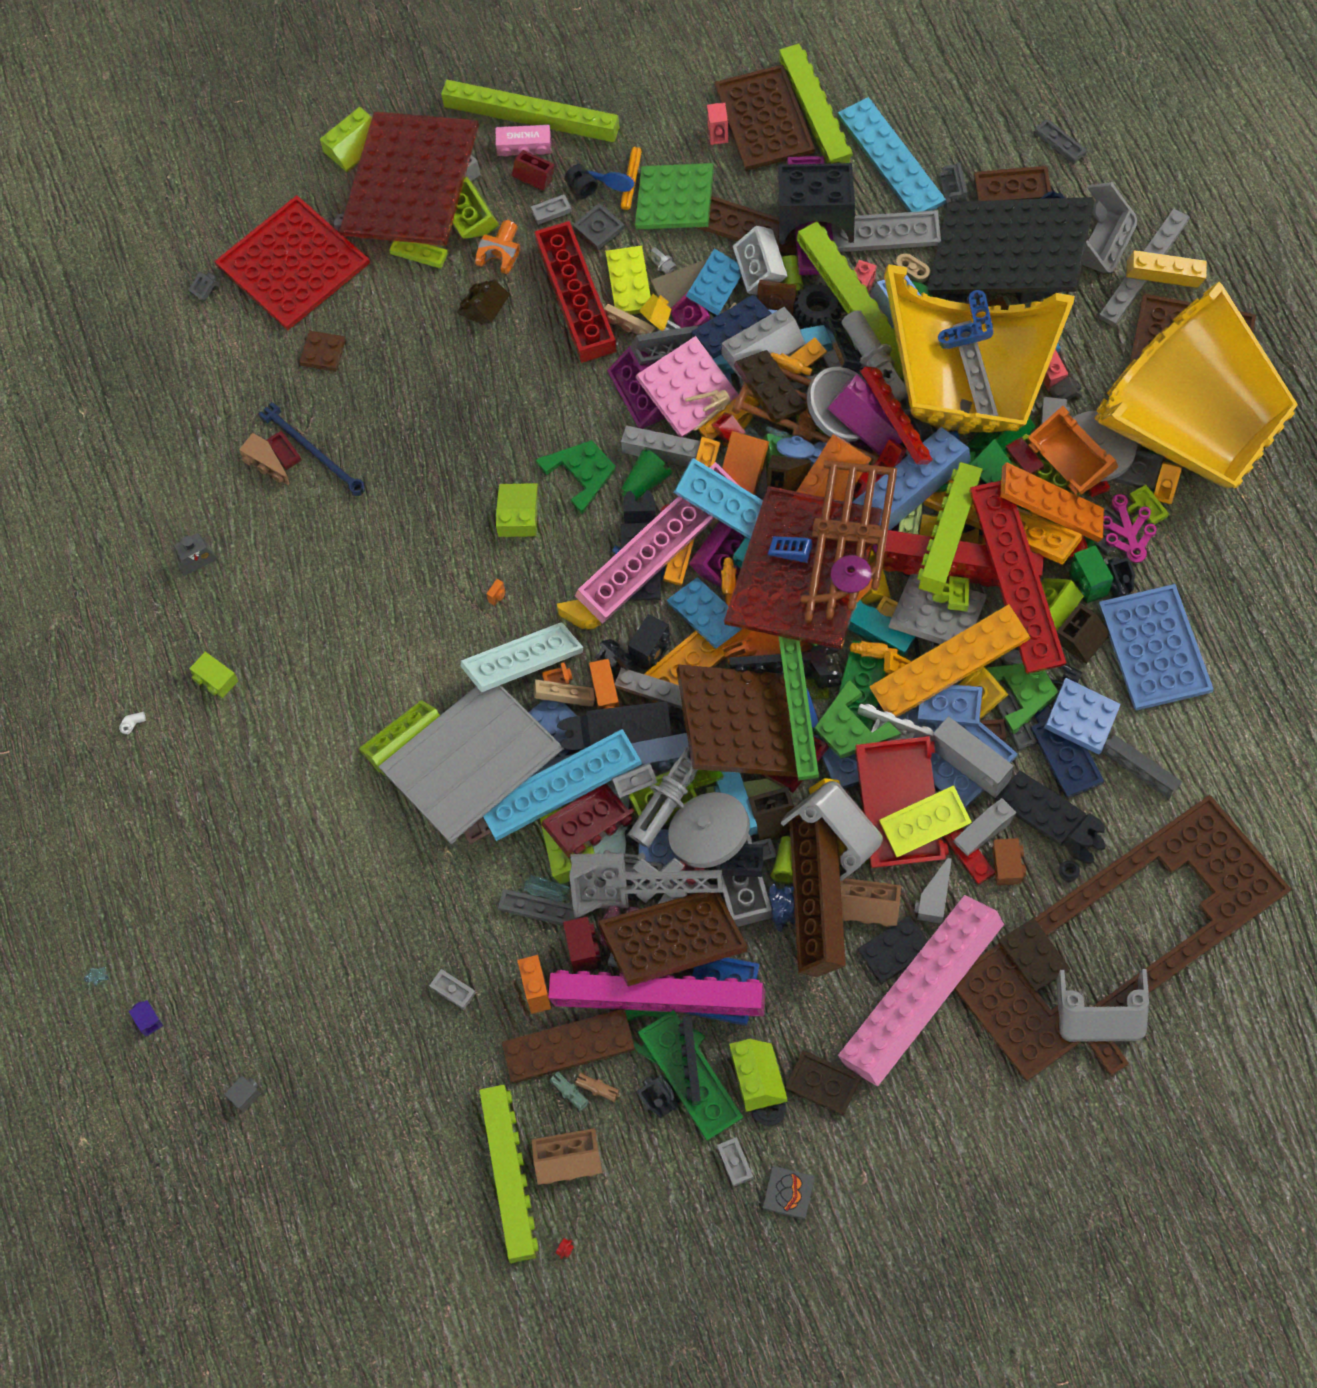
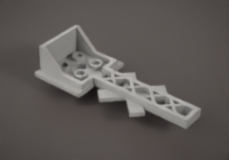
M624 853L571 854L570 856L572 867L569 876L574 918L581 917L595 909L629 908L628 894H636L639 899L646 903L656 893H666L672 899L685 897L687 893L723 892L722 870L681 871L684 868V864L675 857L660 871L641 858L633 866V869L636 871L626 872ZM597 877H601L605 879V881H600L599 879H597ZM709 878H717L718 884H709L707 880ZM687 879H693L694 881H696V883L694 885H689L685 881ZM627 880H631L634 884L627 886Z

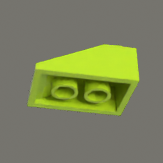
M538 483L499 484L496 509L498 537L537 536Z

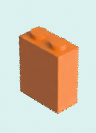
M609 659L590 662V673L598 710L619 707Z
M538 955L517 960L531 1014L552 1009Z

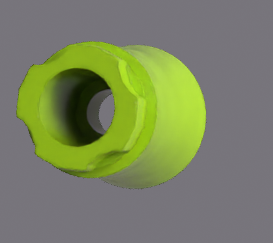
M784 256L782 261L787 277L781 282L797 285L796 295H798V291L800 289L803 290L802 276L799 275L797 256Z
M789 836L781 838L775 864L770 875L773 880L784 884H793L791 839Z

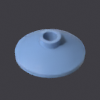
M800 436L782 438L776 445L777 450L781 454L791 458L805 459L813 456L815 453L814 445Z

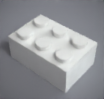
M756 225L733 245L747 293L758 294L759 280L780 283L787 277L772 229Z

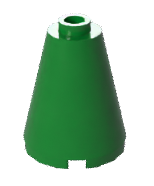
M644 448L621 488L623 491L622 496L625 497L628 491H632L636 502L643 497L646 490L651 491L669 478L673 471L670 468L666 470L664 468L665 462L652 451H647Z

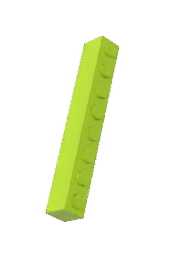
M800 44L779 49V62L784 66L792 90L824 156L826 164L836 162L850 163V157H852L851 147L845 143V135L839 130V122L837 118L833 117L831 105L826 102V94L824 90L821 91L820 81L818 77L814 76V69L812 64L807 61L808 57L805 49L802 50Z
M960 462L958 469H953L950 479L953 480V483L949 482L946 494H949V496H944L941 505L944 511H939L936 522H939V525L934 526L931 535L935 538L934 540L930 539L927 547L930 553H925L922 562L925 568H920L917 580H920L918 589L942 596L972 504L969 489L970 487L978 486L982 468Z
M505 1084L479 1089L508 1259L510 1263L536 1258L535 1251H539L537 1238H533L531 1231L535 1229L533 1216L529 1217L528 1208H531L530 1196L525 1195L524 1187H528L526 1174H521L520 1166H523L524 1162L522 1152L518 1153L516 1146L520 1145L518 1132H514L513 1124L517 1123L515 1112L510 1111L509 1106L510 1103H513L511 1090L507 1091Z

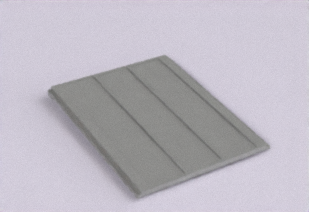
M501 685L481 692L476 686L378 767L450 844H453L461 834L564 748Z

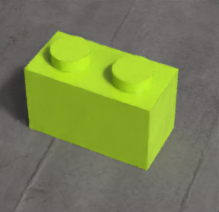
M204 652L189 668L193 675L192 679L199 685L203 683L207 686L206 689L214 696L218 694L224 698L238 682L233 671L207 652Z

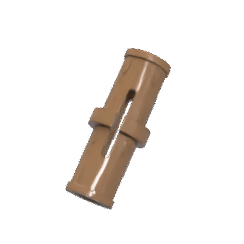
M583 1073L578 1075L579 1078L576 1080V1086L591 1091L594 1096L600 1095L612 1102L616 1101L615 1097H618L619 1089L603 1083L601 1079L595 1080Z

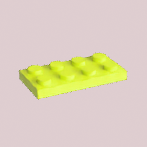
M642 246L606 251L614 307L630 315L641 313L639 310L651 297Z
M954 785L879 820L896 858L972 823Z

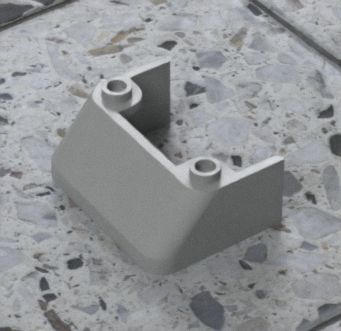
M1112 182L1088 185L1087 187L1096 200L1092 213L1098 223L1086 242L1082 265L1102 273H1111L1115 270L1137 226L1136 214Z
M835 781L825 783L790 810L781 821V824L784 826L799 814L809 823L816 822L821 817L827 822L848 848L841 856L843 869L840 871V882L857 870L881 846L883 840L877 828L841 785Z
M1147 969L1141 970L1137 979L1138 990L1129 993L1127 1007H1084V998L1079 992L1073 990L1066 991L1065 970H1060L1056 982L1059 1027L1062 1038L1069 1042L1139 1041L1143 1039L1147 1032L1149 1010Z

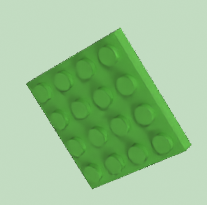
M713 163L642 166L635 221L636 230L708 227L714 174Z

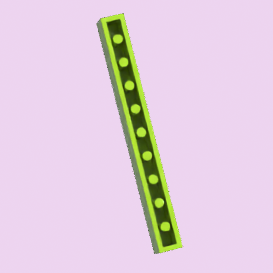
M446 80L441 93L443 105L446 108L532 126L550 125L552 130L614 143L619 131V118L616 114L452 80Z
M818 222L798 231L797 242L847 314L860 310L881 345L887 344L891 346L892 351L889 357H892L894 360L893 368L899 378L904 381L895 330L890 326L887 316L878 309L879 307L875 299H871L866 286L859 282L856 272L850 269L845 256L838 252L836 243L829 239L826 229L823 226L821 227Z

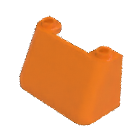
M1062 405L1027 437L1030 441L1028 446L1035 453L1039 452L1069 483L1068 488L1075 495L1077 493L1082 495L1112 474L1118 468V465L1110 453L1107 455L1106 451L1078 425L1077 421L1068 415L1070 412Z

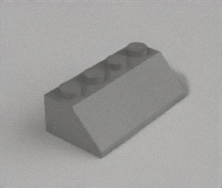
M783 307L722 342V356L744 382L734 367L735 361L764 350H768L770 354L777 353L781 355L783 353L789 356L806 343L796 320Z

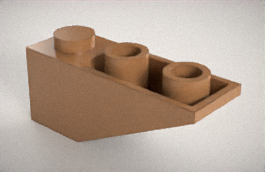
M252 433L239 449L242 461L247 465H254L263 474L271 475L278 483L283 482L289 485L290 482L287 474L268 441Z

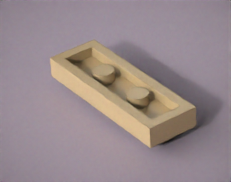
M607 304L604 308L608 322L622 327L626 332H632L636 335L656 332L655 326L610 304Z
M536 679L533 685L534 698L591 707H593L595 702L594 688Z

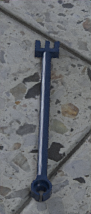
M273 402L269 404L271 409H273L272 411L268 407L263 409L267 415L262 412L258 413V416L267 424L273 420L348 484L351 494L361 496L365 492L362 480L351 478L278 415L281 413L280 408Z

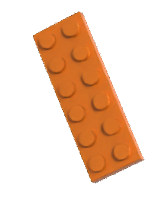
M1008 462L1002 466L1000 497L1096 542H1100L1103 539V507Z

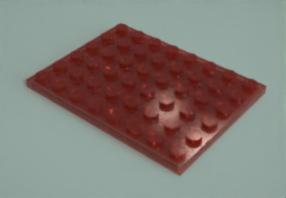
M374 111L339 230L341 236L446 246L478 131V120Z
M767 487L724 619L725 625L842 650L853 611L848 610L849 595L836 600L834 616L831 620L826 618L828 602L815 603L812 621L810 623L805 622L807 603H801L802 595L809 594L818 538L812 537L815 518L821 519L825 497ZM832 499L829 520L841 521L844 501ZM852 503L849 522L861 523L864 505ZM871 507L869 524H880L883 509ZM773 536L811 539L812 548L808 562L769 556L768 552ZM825 540L817 595L829 594L831 569L834 565L838 540ZM846 541L843 557L856 556L858 542ZM777 543L775 550H779L781 544ZM866 543L863 559L868 563L873 544ZM785 545L783 550H787L788 545ZM849 569L848 572L853 573V569Z

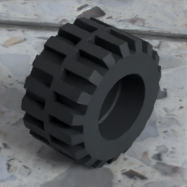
M819 282V285H815V283H811V286L805 285L803 290L800 289L798 295L795 296L794 318L797 321V325L799 327L802 326V329L824 325L826 318L839 320L841 317V304L827 284L824 286L823 283ZM820 305L825 307L826 309L824 311L816 312L810 310L809 308L811 306Z

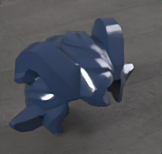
M772 884L769 888L770 893L767 894L772 906L771 913L773 918L771 919L772 922H775L774 926H776L777 930L782 932L784 924L789 921L792 924L795 923L794 895L792 894L794 886H785L783 889H777L775 884Z

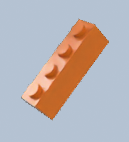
M834 434L791 499L793 503L818 519H821L829 474V468H824V460L866 465L871 461L869 456ZM837 469L829 520L835 517L844 503L848 470ZM857 472L855 484L863 472Z

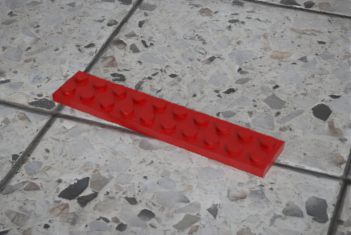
M1001 481L970 487L969 492L1005 606L1008 604L1011 606L1030 636V640L1018 646L1026 674L1064 666L1066 664L1064 653L1017 505L1000 497Z

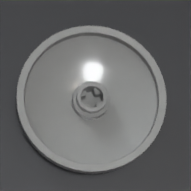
M830 367L816 375L808 387L807 405L810 415L816 425L830 437L834 434L847 442L856 441L860 438L834 416L827 407L843 385L857 374L865 382L866 380L850 369Z
M1087 411L1078 414L1073 419L1106 451L1107 455L1110 453L1117 462L1118 468L1102 481L1112 480L1124 474L1134 461L1137 443L1099 424L1095 420V416L1099 415L1097 411Z
M720 792L702 794L689 800L684 804V808L679 809L674 815L669 827V843L675 855L683 863L698 868L713 867L726 862L739 852L747 840L750 820L744 806L735 797Z

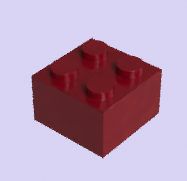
M588 917L563 922L574 974L578 971L598 969L597 962L601 961L594 924L589 923Z

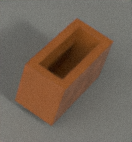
M1019 838L993 840L992 852L996 872V886L1021 884L1023 877H1026L1025 864L1022 865L1021 857H1024L1023 845H1019Z

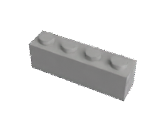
M631 426L625 427L621 440L622 453L639 456L641 451L646 448L647 451H652L664 462L685 467L688 466L692 458L696 459L700 441Z

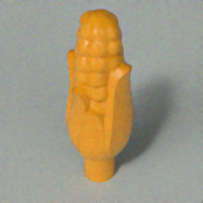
M777 353L770 354L777 365L798 375L803 373L810 376L813 369L804 366V363L797 358L789 357L783 353L781 355Z
M729 557L724 559L723 570H721V589L723 595H725L726 604L733 599V595L737 591V568H734L733 560Z
M865 641L852 643L849 647L851 652L861 654V657L877 659L885 658V652L893 651L897 654L898 649L888 648L883 643Z

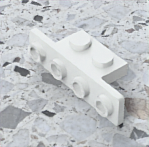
M870 704L859 705V715L876 721L871 731L872 733L889 721L901 733V737L896 740L914 738V736H930V741H932L934 732L928 727H919L908 719L896 718L894 714L876 710Z

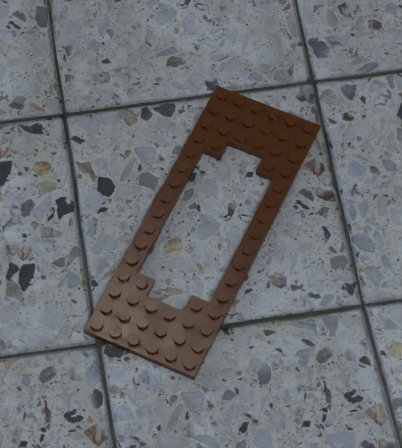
M1208 795L1034 919L1044 933L1049 936L1156 859H1159L1171 874L1188 863L1213 892L1211 896L1202 901L1198 906L1211 922L1146 968L1148 993L1150 994L1290 893L1292 889L1213 797ZM999 943L981 955L954 988L958 996L1026 1082L1082 1043L1069 1042L1062 1038L1059 1027L1058 1005L1051 1010L1037 992L1034 993ZM1140 973L1093 1007H1127L1129 993L1138 990L1137 979Z

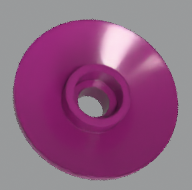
M858 556L842 557L834 563L831 569L833 584L843 592H859L871 580L872 573L869 564ZM849 569L855 570L853 573L848 572Z

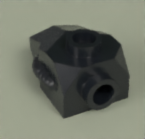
M1119 557L1107 560V567L1113 576L1111 590L1114 595L1118 597L1133 592L1135 573L1129 557L1121 560Z
M651 1075L642 1081L643 1086L636 1091L647 1109L653 1111L660 1118L679 1107L670 1083L661 1075L656 1078Z

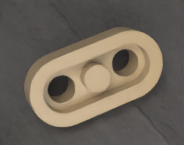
M901 254L897 257L896 266L905 267L903 266L904 264L908 265L906 266L907 276L910 279L919 283L929 279L930 269L926 264L910 254Z

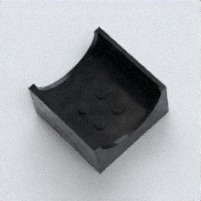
M852 163L778 165L779 244H785L788 234L794 228L813 221H823L837 225L846 233L848 242L854 243L855 195Z

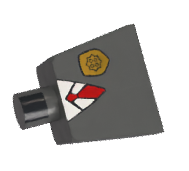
M199 533L185 536L181 542L174 545L175 561L184 576L217 560L208 542Z

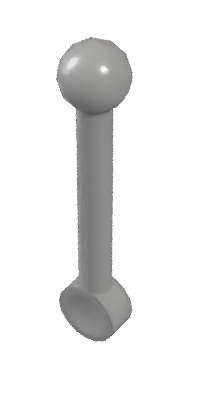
M608 850L603 852V854H614ZM639 853L638 855L624 854V858L646 859L644 853Z

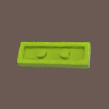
M397 235L389 250L392 255L437 268H442L448 255L446 249Z

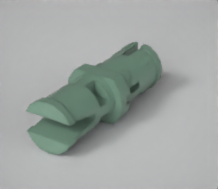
M557 1072L555 1074L556 1078L553 1076L549 1082L562 1093L564 1099L570 1100L579 1111L583 1110L588 1105L589 1100L576 1089V1085L570 1084L560 1072Z

